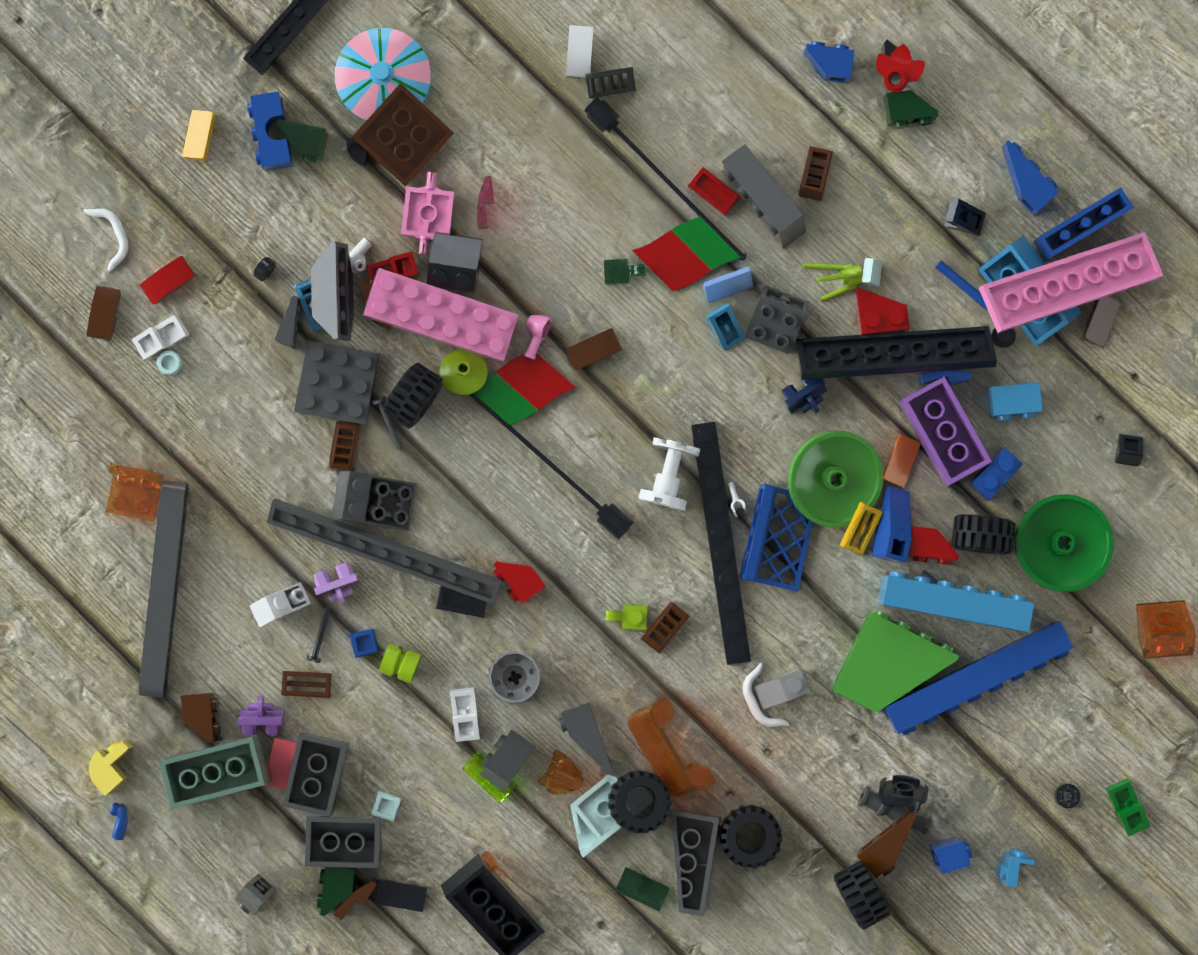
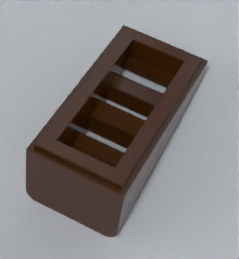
M809 146L798 194L799 197L822 201L833 151ZM812 157L825 159L826 162L824 163L811 159ZM810 166H811V167H815V168L824 169V171L822 172V171L813 170V169H809V168H810ZM807 176L819 178V179H822V180H821V181H817V180H813V179H808Z
M336 421L329 469L354 472L361 424ZM340 430H354V434H341ZM339 438L352 440V445L339 443ZM338 448L351 449L350 454L337 452ZM336 458H346L349 459V462H336Z
M670 601L642 636L641 640L660 654L690 616ZM671 610L678 617H680L681 620L677 622L667 613ZM663 618L675 626L673 630L661 622ZM660 626L669 635L664 637L655 628ZM651 633L663 641L661 645L649 637Z

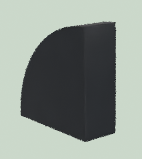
M347 137L346 146L349 155L357 164L366 167L369 153L354 139Z

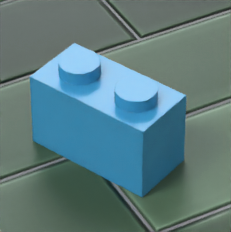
M1039 382L995 386L987 389L990 418L997 417V421L1012 420L1013 415H1021V419L1036 418V413L1042 412Z

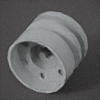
M518 651L506 652L497 657L491 665L489 672L490 687L494 694L503 702L510 704L524 703L531 699L538 690L540 684L539 668L534 659L526 653ZM512 672L522 676L519 679L518 685L508 682Z

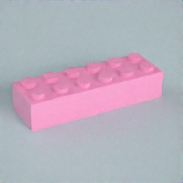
M379 268L376 272L362 317L502 362L505 359L518 314Z

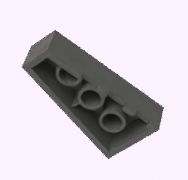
M746 144L722 160L724 168L722 173L729 183L734 182L740 197L744 201H748L753 213L763 221L769 233L775 237L783 249L806 232L803 214Z
M673 808L671 810L679 912L703 917L707 909L721 817Z

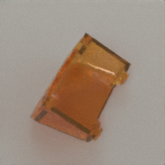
M664 693L632 712L628 718V726L655 774L667 784L666 787L670 790V796L680 798L705 789L717 781L709 768L704 765L694 766L692 763L684 766L662 728L672 721L675 713L673 705Z

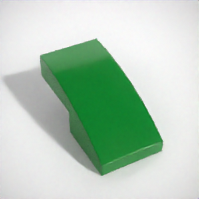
M1128 778L1105 788L1128 836L1151 827L1143 806L1139 803L1131 781Z

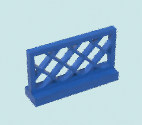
M760 484L739 579L798 592L813 522L807 519L806 523L805 516L795 507L789 490L768 484ZM776 493L785 494L789 501V504L780 510L774 502ZM792 506L799 518L787 524L781 513ZM778 515L784 527L773 533L769 523L772 518ZM801 521L805 527L804 535L796 539L790 527ZM787 530L793 542L782 548L776 536ZM773 539L779 551L768 557L764 551L765 543ZM796 545L800 551L799 558L791 563L785 551ZM782 554L788 565L777 572L770 560ZM768 563L774 574L767 579L758 578L759 568ZM789 568L795 575L793 585L785 584L780 577V574ZM776 577L779 582H775V581H771V580Z

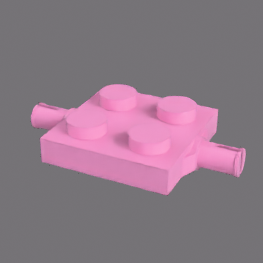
M427 172L426 186L420 188L406 187L401 235L419 239L418 254L422 255L423 250L424 255H429V243L433 241L435 232L451 233L455 192L443 191L437 188V173L434 172L433 175L431 172Z

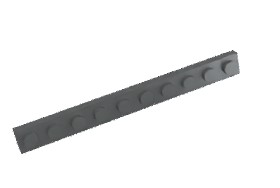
M276 498L271 503L267 519L269 524L485 602L495 604L503 581L501 579Z

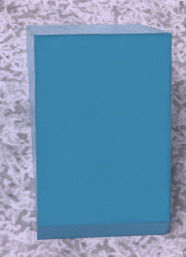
M728 303L706 316V322L725 351L745 339Z

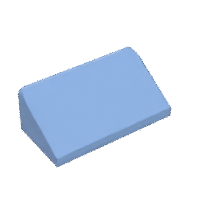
M748 267L706 281L703 284V290L708 302H713L753 287L751 271Z

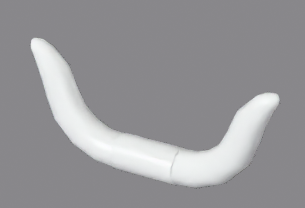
M105 208L84 209L87 215L104 217L112 224L120 247L118 253L108 265V271L111 272L125 259L128 253L129 243L118 216Z
M761 662L746 676L743 683V694L754 719L761 725L767 727L789 726V722L784 719L764 716L754 697L752 685L762 672L763 664Z

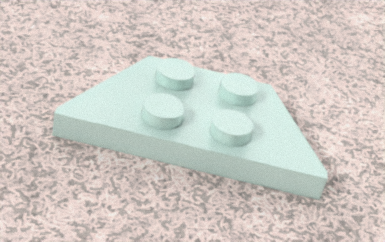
M607 774L570 804L579 851L583 858L621 828L615 819L612 818L611 811L608 809V794L612 790L611 786L613 783L617 782V778L610 774ZM637 787L632 789L626 798L627 810L636 816L653 802V796Z

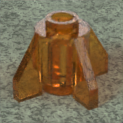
M555 750L552 763L548 767L546 774L539 778L538 783L545 786L546 791L552 794H571L581 788L584 779L582 778V772L578 770L573 761L568 759L564 753Z

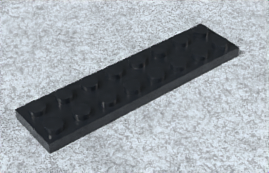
M989 326L796 339L801 380L996 367L997 363Z

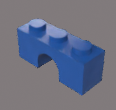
M277 91L250 96L251 103L247 104L249 117L254 118L255 127H251L253 141L258 142L259 150L255 151L257 165H261L264 171L293 167L288 140H274L269 137L270 126L276 121L286 120L281 94Z

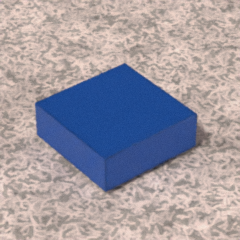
M374 628L350 634L355 658L380 652Z

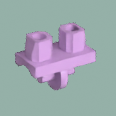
M348 562L335 566L340 578L331 582L327 570L314 574L315 594L321 595L335 589V593L328 595L330 602L339 599L341 605L347 604L345 597L353 594L352 588L349 587L342 590L341 587L360 580L358 574L353 572Z

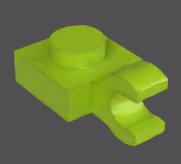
M623 604V612L606 611L605 620L622 621L621 629L646 630L648 606Z

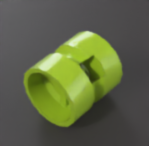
M389 643L379 672L388 676L397 674L399 680L411 684L422 654L411 650L403 652V647Z

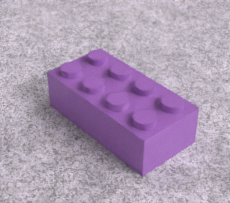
M945 376L898 402L944 486H949L992 462Z

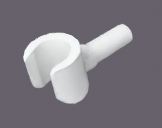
M728 483L733 501L731 509L734 516L738 517L736 514L738 508H743L745 514H747V507L744 501L739 499L734 483Z

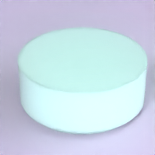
M164 351L157 358V367L163 374L175 375L182 367V359L173 351Z

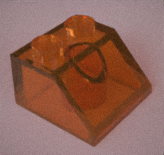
M1185 600L1136 604L1138 637L1144 659L1193 655L1196 633Z

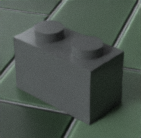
M513 730L510 731L507 737L503 734L494 745L498 748L493 755L489 752L481 763L485 768L480 775L503 792L535 748L534 745Z

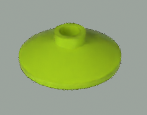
M459 349L449 353L443 359L439 375L443 378V386L451 393L470 395L483 387L487 380L488 369L482 356ZM461 366H466L468 370L466 372H460L459 368Z

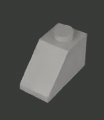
M796 669L754 686L762 709L810 693L801 669Z

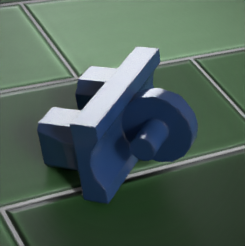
M823 379L801 380L805 388L797 392L793 385H788L782 389L787 410L791 415L799 409L803 413L812 410L815 414L819 413L820 410L817 405L824 401L821 395L827 392Z

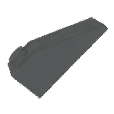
M588 702L562 711L563 717L559 718V722L563 732L568 731L569 736L606 773L612 774L613 770L590 703Z
M258 873L247 882L235 899L239 901L238 906L245 913L249 914L251 912L254 915L277 889Z

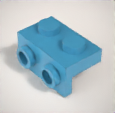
M1010 848V852L1003 851L1002 860L997 863L996 876H999V881L1006 886L1017 888L1020 863L1035 865V860L1029 857V853H1026L1024 850Z

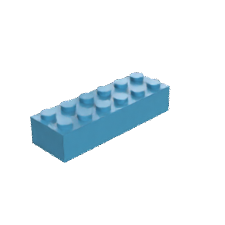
M890 572L889 575L882 577L878 605L1020 632H1029L1034 603L1027 602L1028 597L1009 595V598L1003 597L1004 592L985 590L984 594L979 593L980 588L961 585V589L955 588L956 583L937 581V584H931L930 578L914 576L913 580L907 579V574Z

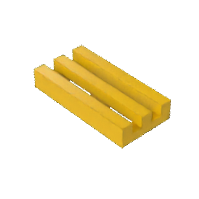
M860 502L840 546L863 556L883 512ZM871 513H874L873 516H872V518H871V521H870V523H869V525H868V527H867V529H866V531H865V533H864V535H863V537H862V539H861V542H860L858 548H856V545H857V543H858V541H859V538H860L861 534H863V532H864V530H865V528H866V524H867V522H868V519H869Z

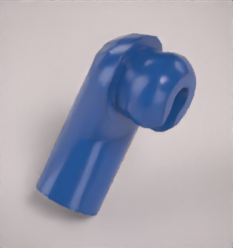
M115 802L110 809V814L117 816L112 838L123 840L128 825L127 807L123 803L118 804Z

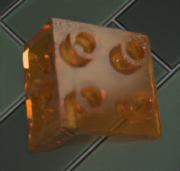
M110 463L109 473L113 474L106 512L154 521L164 474Z

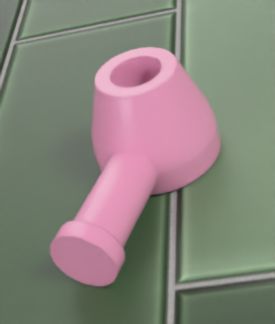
M531 315L529 317L526 329L533 335L527 352L524 354L525 357L532 360L536 359L535 355L541 341L546 338L550 330L552 318L544 315Z

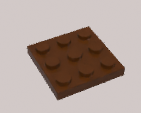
M400 83L351 137L406 187L454 132Z

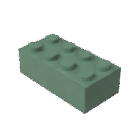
M260 734L159 761L171 809L263 786L272 782Z

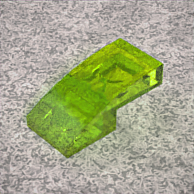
M477 750L463 765L462 769L481 785L487 793L501 803L516 784L511 781L503 792L481 776L480 773L485 768L481 763L486 756Z

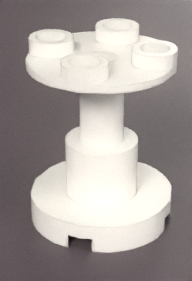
M654 438L653 446L668 450L662 474L657 473L653 491L641 489L638 499L685 511L687 501L676 497L680 479L676 478L682 454L698 457L700 449L692 446L685 447L680 442L672 440L666 441Z

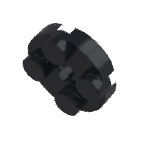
M894 775L892 780L886 781V778H883L880 781L878 793L882 798V804L892 807L896 805L906 807L911 811H918L921 809V805L926 803L928 799L929 788L926 784L925 787L921 786L920 780L917 778Z

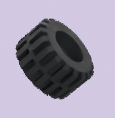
M415 363L404 373L385 403L384 413L410 429L420 421L437 397L442 387L443 378L421 363Z
M969 514L957 515L954 517L951 546L958 550L1008 555L1013 553L1016 523L1009 519Z
M630 771L617 778V782L613 783L611 786L612 790L608 794V809L611 811L612 818L615 819L619 826L634 833H649L651 830L658 829L660 824L663 825L665 823V818L671 812L669 808L670 805L672 806V800H670L671 793L666 787L667 784L659 776L646 771ZM636 787L648 789L653 796L652 809L644 816H634L626 807L627 795Z
M743 805L739 806L736 810L733 809L724 818L723 825L720 827V842L726 856L734 864H738L746 869L747 867L758 869V866L764 867L768 865L767 863L770 860L773 861L776 858V853H779L781 849L782 831L778 821L769 811L760 806ZM749 822L759 824L765 832L763 844L753 851L742 849L736 840L738 829Z
M858 861L834 874L835 884L860 928L865 930L890 916V909L864 863Z

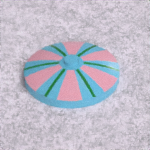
M391 28L367 30L351 39L338 57L335 67L337 92L347 109L363 121H366L400 83L422 103L425 102L431 86V68L428 58L422 47L404 32Z

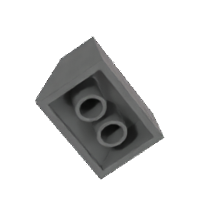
M306 817L305 866L379 868L381 866V818Z

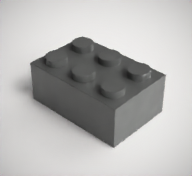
M305 732L299 733L282 806L331 817L334 813L350 743Z

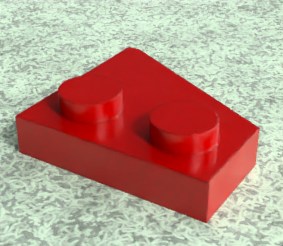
M861 288L855 289L861 335L910 329L906 304Z

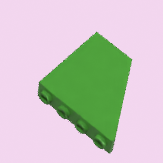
M876 610L875 613H868L830 689L876 713L959 658L958 655L954 654L955 648L945 643L939 646L932 642L933 637L923 632L917 635L910 631L911 626L901 621L895 624L888 620L889 615L879 610Z

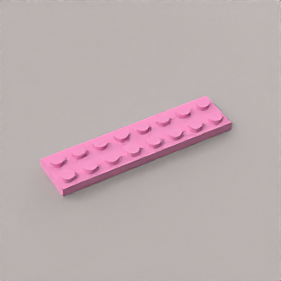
M1143 232L984 284L979 290L997 333L1160 279L1164 275L1146 233Z

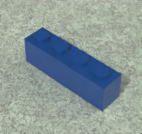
M1120 187L1042 234L1033 242L1046 262L1129 212L1134 207Z

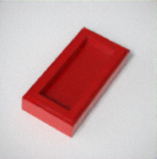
M704 167L701 168L688 185V188L724 216L727 215L740 198L737 193Z

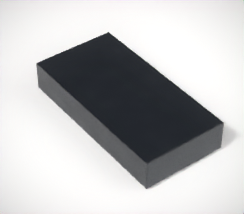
M440 586L436 609L484 618L487 602Z
M379 879L374 904L423 912L427 887Z

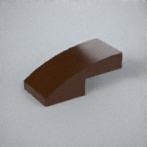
M96 286L89 315L87 337L111 341L117 320L116 312L121 298V291L119 289Z
M613 328L565 350L574 370L579 371L622 351V348Z
M372 879L357 888L340 905L334 916L342 920L355 900L364 905L377 885L378 880Z

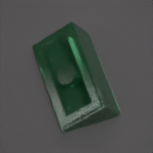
M625 867L615 891L660 912L670 887Z

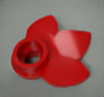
M905 44L897 47L890 57L885 54H878L876 60V69L884 77V85L891 92H900L905 89L908 83L917 81L925 68L924 61H912L911 53ZM894 76H898L901 79L897 85L891 82Z

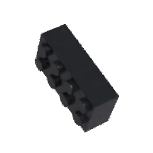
M479 853L441 884L445 898L499 955H518L545 932L535 914Z

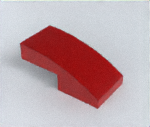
M412 251L366 265L368 278L374 281L379 268L408 278L419 275Z
M179 256L143 281L140 287L152 305L158 304L172 291L180 289L196 275L184 257Z

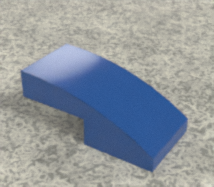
M959 370L930 371L918 376L920 385L939 380L944 376L950 386L973 378L972 373Z

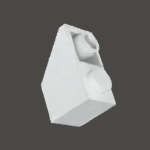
M299 582L265 596L249 606L258 626L262 627L311 603L302 583Z

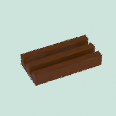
M283 671L281 695L331 698L332 673ZM288 676L326 678V683L287 680ZM287 686L325 688V692L287 690Z

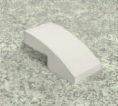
M569 25L566 77L586 78L585 74L591 72L593 27Z
M173 315L159 325L145 330L134 337L132 341L143 360H146L189 336V333L179 316Z
M474 687L450 690L456 742L480 739Z

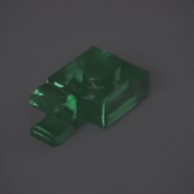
M628 259L604 260L605 285L629 284V277L646 276L645 264L628 266Z

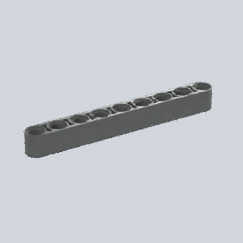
M163 480L161 484L139 680L140 696L165 698L167 691L189 485L186 482Z

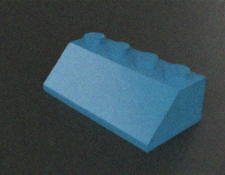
M1023 235L978 270L985 280L990 283L1045 265V263ZM1074 307L1021 325V328L1033 344L1037 346L1082 312L1078 307Z

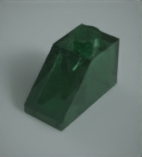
M278 119L279 127L299 157H302V161L308 163H316V160L323 161L329 134L325 128Z

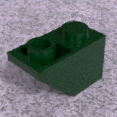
M911 90L886 93L884 97L887 126H894L895 129L906 128L910 123H918V126L930 125L938 117V111Z
M325 867V869H321L319 884H323V892L318 894L317 908L321 909L320 915H327L355 891L357 868Z

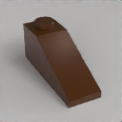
M909 810L859 849L857 857L866 865L875 878H878L881 874L887 876L895 869L894 864L918 811Z

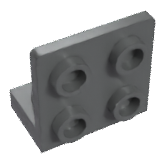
M764 285L745 337L789 354L806 315L809 302Z

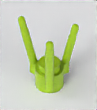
M803 263L802 265L803 268L841 270L840 274L817 278L818 282L841 279L842 285H847L820 298L821 301L849 290H855L856 285L863 284V274L860 265L852 266V263Z

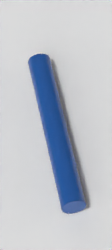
M943 261L936 265L935 268L988 311L981 292Z

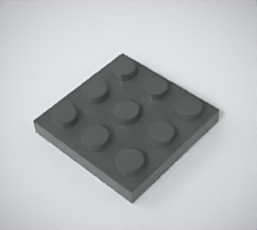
M308 340L294 412L366 425L380 354Z

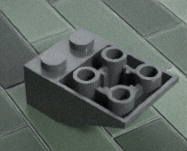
M339 470L331 518L409 531L417 483Z

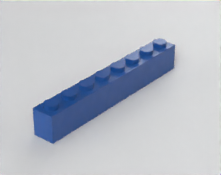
M1055 621L898 698L883 709L895 733H902L904 736L915 731V726L922 722L927 725L938 719L937 715L944 711L949 714L960 708L958 704L966 700L968 703H972L982 698L981 693L987 690L991 693L1004 687L1002 683L1009 679L1014 682L1025 676L1024 672L1031 668L1037 671L1047 666L1046 661L1052 658L1059 660L1069 655L1068 650L1072 649L1073 646L1061 622Z

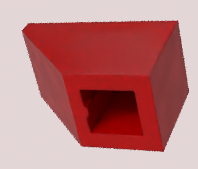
M911 527L912 540L908 556H912L913 561L927 563L928 558L937 559V564L951 565L952 561L959 560V555L938 529Z
M498 561L493 564L496 567L493 573L498 579L507 582L510 586L507 592L515 602L520 600L523 604L546 587L531 566Z

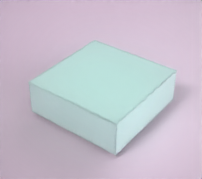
M866 258L862 282L871 287H879L883 263L875 259Z
M379 791L371 815L395 822L402 798Z

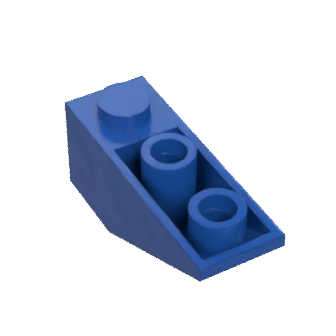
M1008 140L1002 146L1017 199L1035 215L1059 193L1056 189L1057 185L1050 177L1045 178L1039 172L1040 167L1031 159L1028 160L1022 154L1023 150L1017 143H1011Z
M887 486L882 506L883 514L879 521L872 557L890 562L907 563L912 540L910 492Z

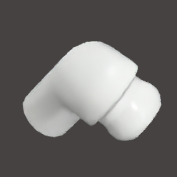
M365 238L349 254L351 269L356 273H361L366 269L365 253L372 247V244Z

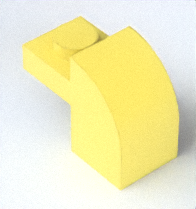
M118 740L107 748L108 754L103 749L97 750L90 760V778L104 796L112 793L128 778L115 764L133 748L127 740L121 743Z

